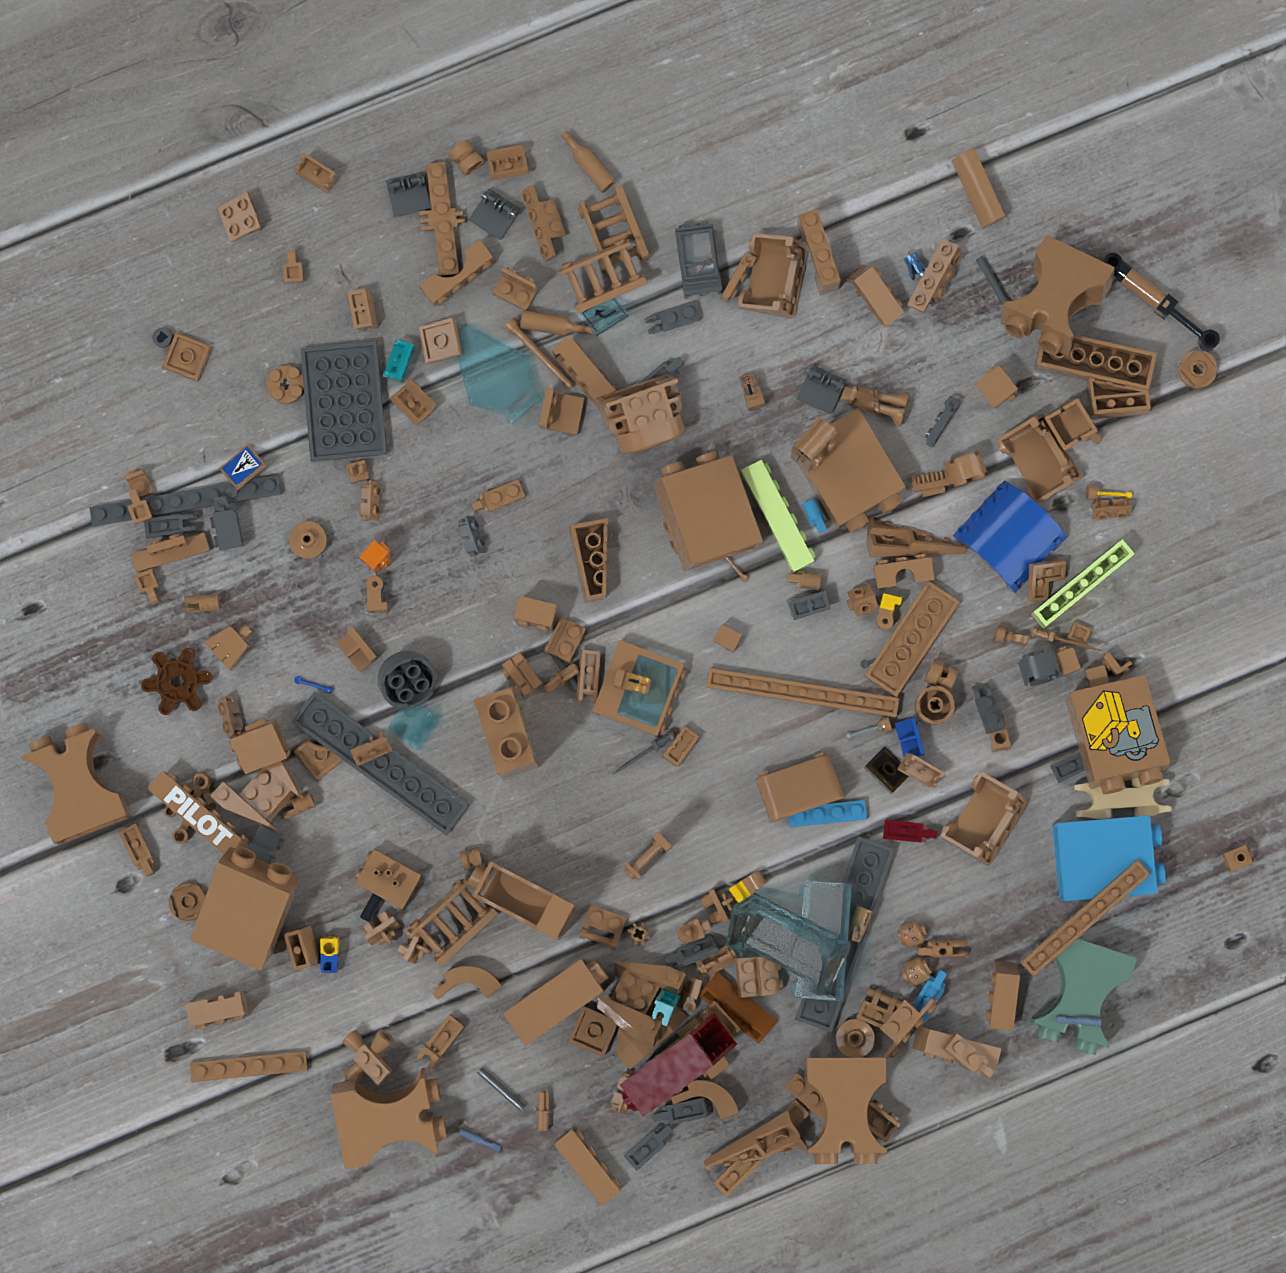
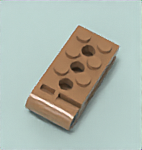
M819 417L793 446L790 458L796 463L799 459L801 461L804 460L802 468L807 473L811 469L815 471L821 464L823 455L827 457L834 449L837 430L829 422Z

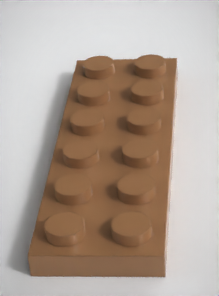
M927 581L864 677L894 697H897L960 601Z

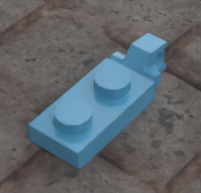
M939 970L935 978L931 976L926 981L913 1003L919 1011L932 998L940 999L945 990L946 984L943 983V980L947 973ZM927 1013V1014L923 1017V1019L925 1020L924 1023H925V1022L927 1021V1019L929 1018V1016H930L929 1013Z

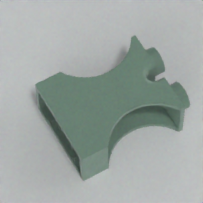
M1077 938L1054 959L1061 977L1060 992L1049 1010L1040 1016L1030 1019V1023L1039 1025L1036 1036L1058 1043L1061 1033H1066L1067 1027L1072 1024L1075 1028L1073 1037H1076L1073 1048L1096 1055L1099 1045L1109 1048L1110 1044L1106 1040L1101 1026L1078 1025L1077 1023L1070 1022L1058 1023L1056 1022V1017L1100 1018V1010L1105 997L1119 984L1130 981L1137 958Z

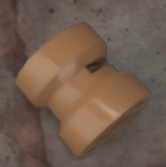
M475 848L469 853L467 851L460 852L464 871L471 869V866H477V864L483 866L479 848Z

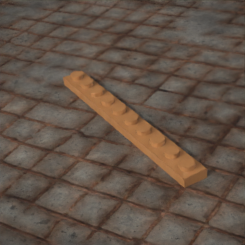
M709 668L706 688L894 718L897 717L899 698L711 668Z

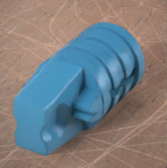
M816 497L801 505L809 518L810 525H815L818 532L822 533L827 530L823 522L827 518L824 512H822Z

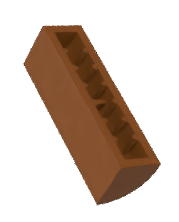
M718 972L714 974L699 994L708 1004L715 1001L738 1027L758 1044L777 1022L773 1016L749 997L738 998V988Z

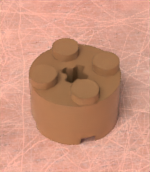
M980 450L976 451L975 454L973 452L950 460V464L949 461L944 462L950 484H954V487L968 483V478H972V481L986 477L985 473L987 470Z
M941 686L925 688L917 696L914 705L917 717L923 723L931 726H937L946 722L952 716L955 709L952 694ZM936 701L939 710H932L930 702L934 703Z

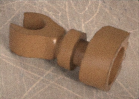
M998 626L993 641L1002 643L1003 640H1006L1008 643L1013 642L1026 646L1029 637L1013 634L1011 631L1007 633L1006 628Z

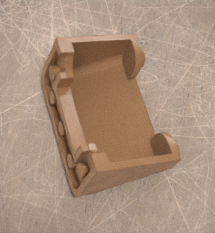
M753 233L752 239L749 241V249L756 259L753 264L748 291H742L738 296V307L743 310L792 319L797 308L807 259V247L794 237Z
M1044 414L1032 417L996 439L1001 453L1011 455L1029 486L1027 489L1028 493L1026 494L1037 504L1081 480L1077 467L1067 450L1064 452L1046 422Z
M822 752L814 755L813 760L771 774L769 770L758 774L759 778H756V782L770 823L845 798L829 755H825Z
M980 771L979 775H976L972 781L975 793L957 822L946 824L942 829L940 837L980 863L989 866L1025 811L1027 800L1016 790Z

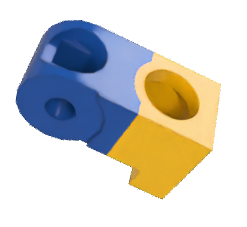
M322 936L320 938L321 973H337L340 937Z

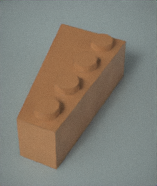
M569 335L552 349L553 357L599 409L596 398L619 389L613 383L610 385L606 380L608 378L601 369L598 370L595 367L593 359L589 355L586 356L580 344Z
M608 518L571 525L568 529L585 603L603 600L606 597Z
M924 1027L917 1029L912 1049L924 1052L923 1056L935 1059V1056L942 1057L941 1061L953 1064V1060L958 1061L943 1049L953 1035ZM963 1038L985 1056V1059L989 1061L987 1066L996 1071L1001 1048Z

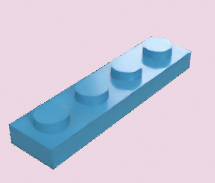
M865 800L826 804L789 816L790 828L866 820Z

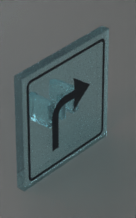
M616 298L580 312L596 336L629 316Z

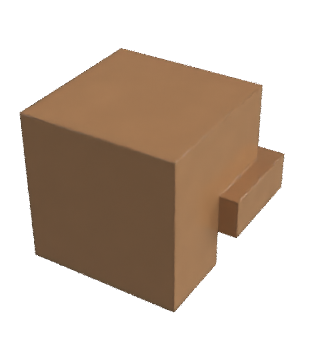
M1000 365L995 368L991 367L986 371L987 375L975 383L976 387L993 408L997 409L1005 401L1009 400V402H1012L1017 398L1014 393L1019 388L1012 382Z

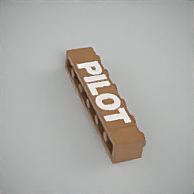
M162 771L147 788L221 853L225 854L229 847L234 849L236 847H248L251 841L244 834L238 835L234 831L236 829L235 826L229 821L224 823L220 819L221 814L213 808L210 811L205 806L207 803L199 796L195 798L191 794L192 790L183 783L181 786L176 781L178 778L172 772L168 771L166 773Z

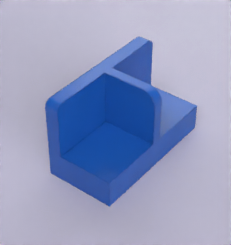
M915 718L894 723L903 757L906 753L917 757L925 755Z

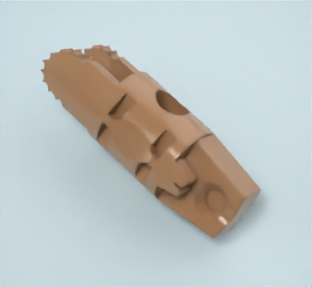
M931 940L928 943L918 945V955H928V958L968 957V951L953 950V947H965L968 944V940Z

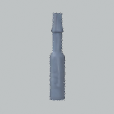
M1056 1017V1022L1058 1023L1070 1022L1077 1023L1078 1025L1101 1026V1018Z
M461 1128L460 1136L477 1144H483L499 1153L501 1146L490 1143L481 1136Z

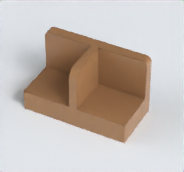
M352 627L347 631L348 634L341 638L337 644L358 671L362 672L377 660L378 657Z

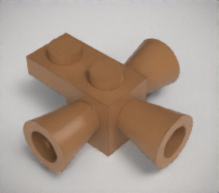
M379 1029L373 1042L365 1044L357 1030L350 1032L344 1038L343 1044L356 1052L352 1058L356 1063L344 1072L348 1081L357 1080L360 1083L366 1073L377 1086L382 1085L392 1072V1069L384 1062L387 1055L383 1050L394 1043L393 1037L385 1030Z

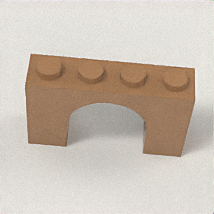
M814 209L801 213L798 216L797 226L802 242H807L815 268L814 279L819 294L824 295L836 291L841 280L818 210Z

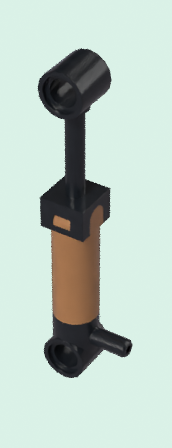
M1112 252L1104 257L1102 261L1104 263H1107L1108 260L1116 262L1112 284L1115 280H1118L1155 310L1154 312L1163 320L1170 314L1199 337L1198 345L1201 350L1209 352L1219 344L1220 336L1215 330L1202 331L1174 308L1179 301L1170 294L1166 295L1124 262L1119 254ZM1206 336L1213 339L1212 345L1205 342Z

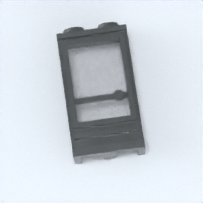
M705 221L697 223L696 226H690L689 224L679 225V228H675L684 299H688V295L699 294V296H706L707 293L717 291L718 294H722L713 223L709 224Z

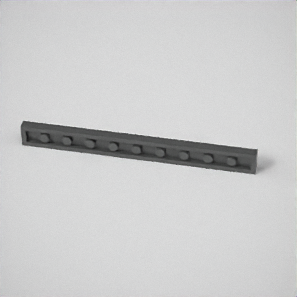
M274 475L251 479L239 490H236L231 483L140 498V500H147L152 517L212 507L216 497L226 496L228 504L281 495L279 477ZM132 500L89 507L92 526L96 527L131 521L132 518L128 506L133 504Z

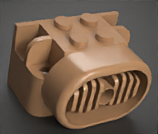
M666 373L596 398L606 429L615 434L622 453L639 452L671 441L685 432L680 414L682 403L681 395L676 387V383H678L677 378Z

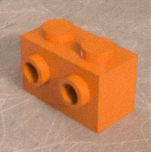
M374 540L359 558L377 574L381 569L385 570L390 565L392 556L389 553L391 550L382 541L377 543Z

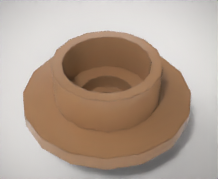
M304 521L297 524L289 535L291 550L303 559H313L319 556L327 544V536L324 529L312 521ZM306 536L311 538L308 543L304 542Z

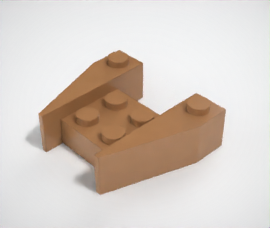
M285 760L263 767L240 794L231 786L222 782L210 795L230 813L274 831L277 828L270 822L295 794L301 799L305 798Z
M616 961L614 974L621 976V979L610 999L601 995L598 996L597 1008L634 1040L654 1048L662 1030V1021L653 1019L648 1014L662 989L678 996L680 995L685 985L686 974L669 966Z

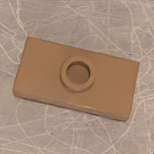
M684 725L662 757L678 768L700 736Z

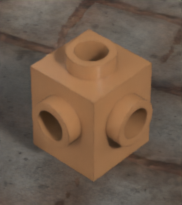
M869 584L847 592L849 600H847L850 611L854 610L857 617L879 609Z

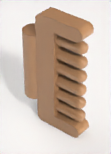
M946 469L944 474L942 470L939 473L936 471L935 477L933 472L930 473V477L928 473L925 476L922 474L921 480L919 475L916 478L911 476L913 491L915 493L921 492L922 497L945 493V486L951 485Z

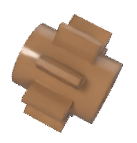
M633 923L634 929L627 930L632 933L628 940L634 939L635 946L638 941L645 945L643 940L645 938L650 939L646 935L650 928L644 929V923H641L640 927ZM636 929L643 930L645 933L642 935L643 938L641 940L633 936L636 933Z

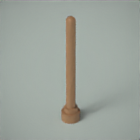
M514 317L509 320L503 328L508 333L515 334L567 388H572L573 382L520 329L519 322Z

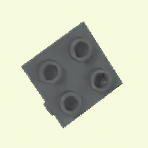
M423 172L386 180L394 217L431 209Z
M488 189L487 192L485 191L482 194V200L468 220L501 240L521 208Z
M811 365L796 399L831 414L846 383V379Z

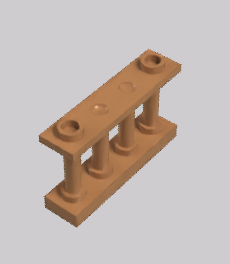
M622 185L615 187L613 197L585 207L583 200L579 201L580 207L577 208L581 219L585 218L598 252L602 251L605 247L613 245L619 239L624 238L626 240L630 238V240L634 239L636 244L633 247L634 249L628 251L630 258L640 256L642 261L649 259L648 250ZM613 204H620L622 209L620 214L592 224L589 217L590 213ZM621 221L623 223L627 222L629 228L626 229V232L599 242L595 231ZM621 254L610 257L612 264L623 261ZM601 258L600 260H598L599 266L601 270H605L606 274L608 275L606 267Z
M619 239L609 248L574 263L568 261L561 265L562 268L559 269L560 275L567 273L578 298L577 302L574 303L577 314L647 284L645 275H640L636 272L626 247L631 245L629 239ZM616 251L620 252L630 275L629 280L623 283L622 280H619L609 257V254ZM602 258L613 283L612 287L607 290L601 287L591 262ZM582 266L585 267L595 290V295L590 297L584 295L574 272L575 269Z
M659 832L652 837L653 845L632 866L627 862L624 864L626 867L624 871L632 880L635 878L639 880L641 878L638 872L658 852L664 851L667 853L672 846Z
M465 878L462 880L458 879L452 885L453 888L419 920L415 919L409 925L410 929L407 930L412 936L418 933L435 951L436 956L433 959L440 967L498 915L490 905L483 907L466 888L468 880ZM459 893L478 912V917L473 921L469 920L452 902ZM445 906L464 925V930L459 934H455L439 917L438 913ZM431 919L449 938L450 943L445 947H441L423 928Z

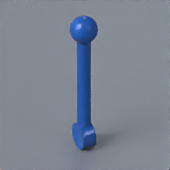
M299 676L295 677L294 679L295 683L297 684L302 683L318 689L325 690L328 694L333 692V688L331 686L325 687L322 685H318L303 680Z

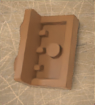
M524 145L494 149L486 152L492 181L529 174Z
M409 379L405 386L390 398L416 426L430 416L436 407L434 400L427 396L421 390L419 384L412 379Z
M870 1100L867 1109L869 1129L886 1143L897 1127L899 1128L901 1125L897 1122L899 1118L891 1111L889 1114L882 1110L884 1106L877 1100L873 1102Z

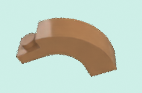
M461 966L444 973L442 976L447 982L441 981L434 987L435 992L432 994L438 1000L455 985L471 983L478 987L486 998H489L503 985L493 974L485 969L475 966Z
M694 1080L687 1085L688 1090L685 1091L682 1088L671 1096L673 1105L696 1096L708 1098L715 1104L721 1120L739 1113L730 1093L721 1085L709 1080Z

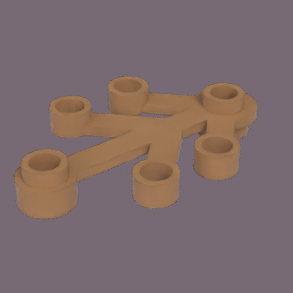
M203 772L194 775L192 782L187 784V786L194 790L193 796L195 798L203 794L208 803L207 808L210 811L212 803L216 804L215 810L218 811L219 804L210 796V776ZM200 779L205 780V784L203 786L199 785ZM167 806L164 809V814L170 818L174 817L176 815L175 812H173L172 815L167 814V810L169 809V807ZM184 820L180 828L176 829L172 835L174 842L178 844H184L189 839L187 832L189 824ZM179 833H184L185 837L183 840H179Z

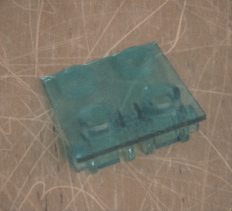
M421 706L411 709L401 707L386 730L419 751L440 719Z

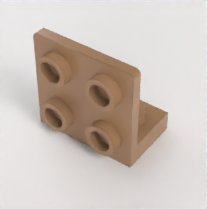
M502 267L500 270L502 277L493 291V295L522 310H528L537 293L534 280L527 276L521 277L517 275L518 272L510 267H507V269Z
M546 388L539 427L541 429L577 435L584 398L556 393L554 389Z

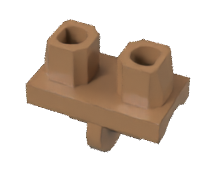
M714 889L708 891L709 894L700 900L704 908L715 904L718 911L708 915L712 924L729 921L723 906H726L728 912L733 910L730 902L735 900L734 897L728 899L724 892L720 894L723 902H720Z
M385 911L378 917L382 924L375 927L372 922H368L363 926L364 937L371 946L376 942L379 945L385 942L389 946L393 943L390 939L396 935L394 931L401 927L398 921Z
M696 919L683 924L678 929L677 936L680 941L691 943L704 938L703 933L711 931L708 920L699 922Z
M407 931L406 936L411 938L412 941L409 946L402 943L398 953L403 956L404 960L415 964L418 957L422 959L425 952L431 955L432 951L428 949L429 945L418 933L412 936Z

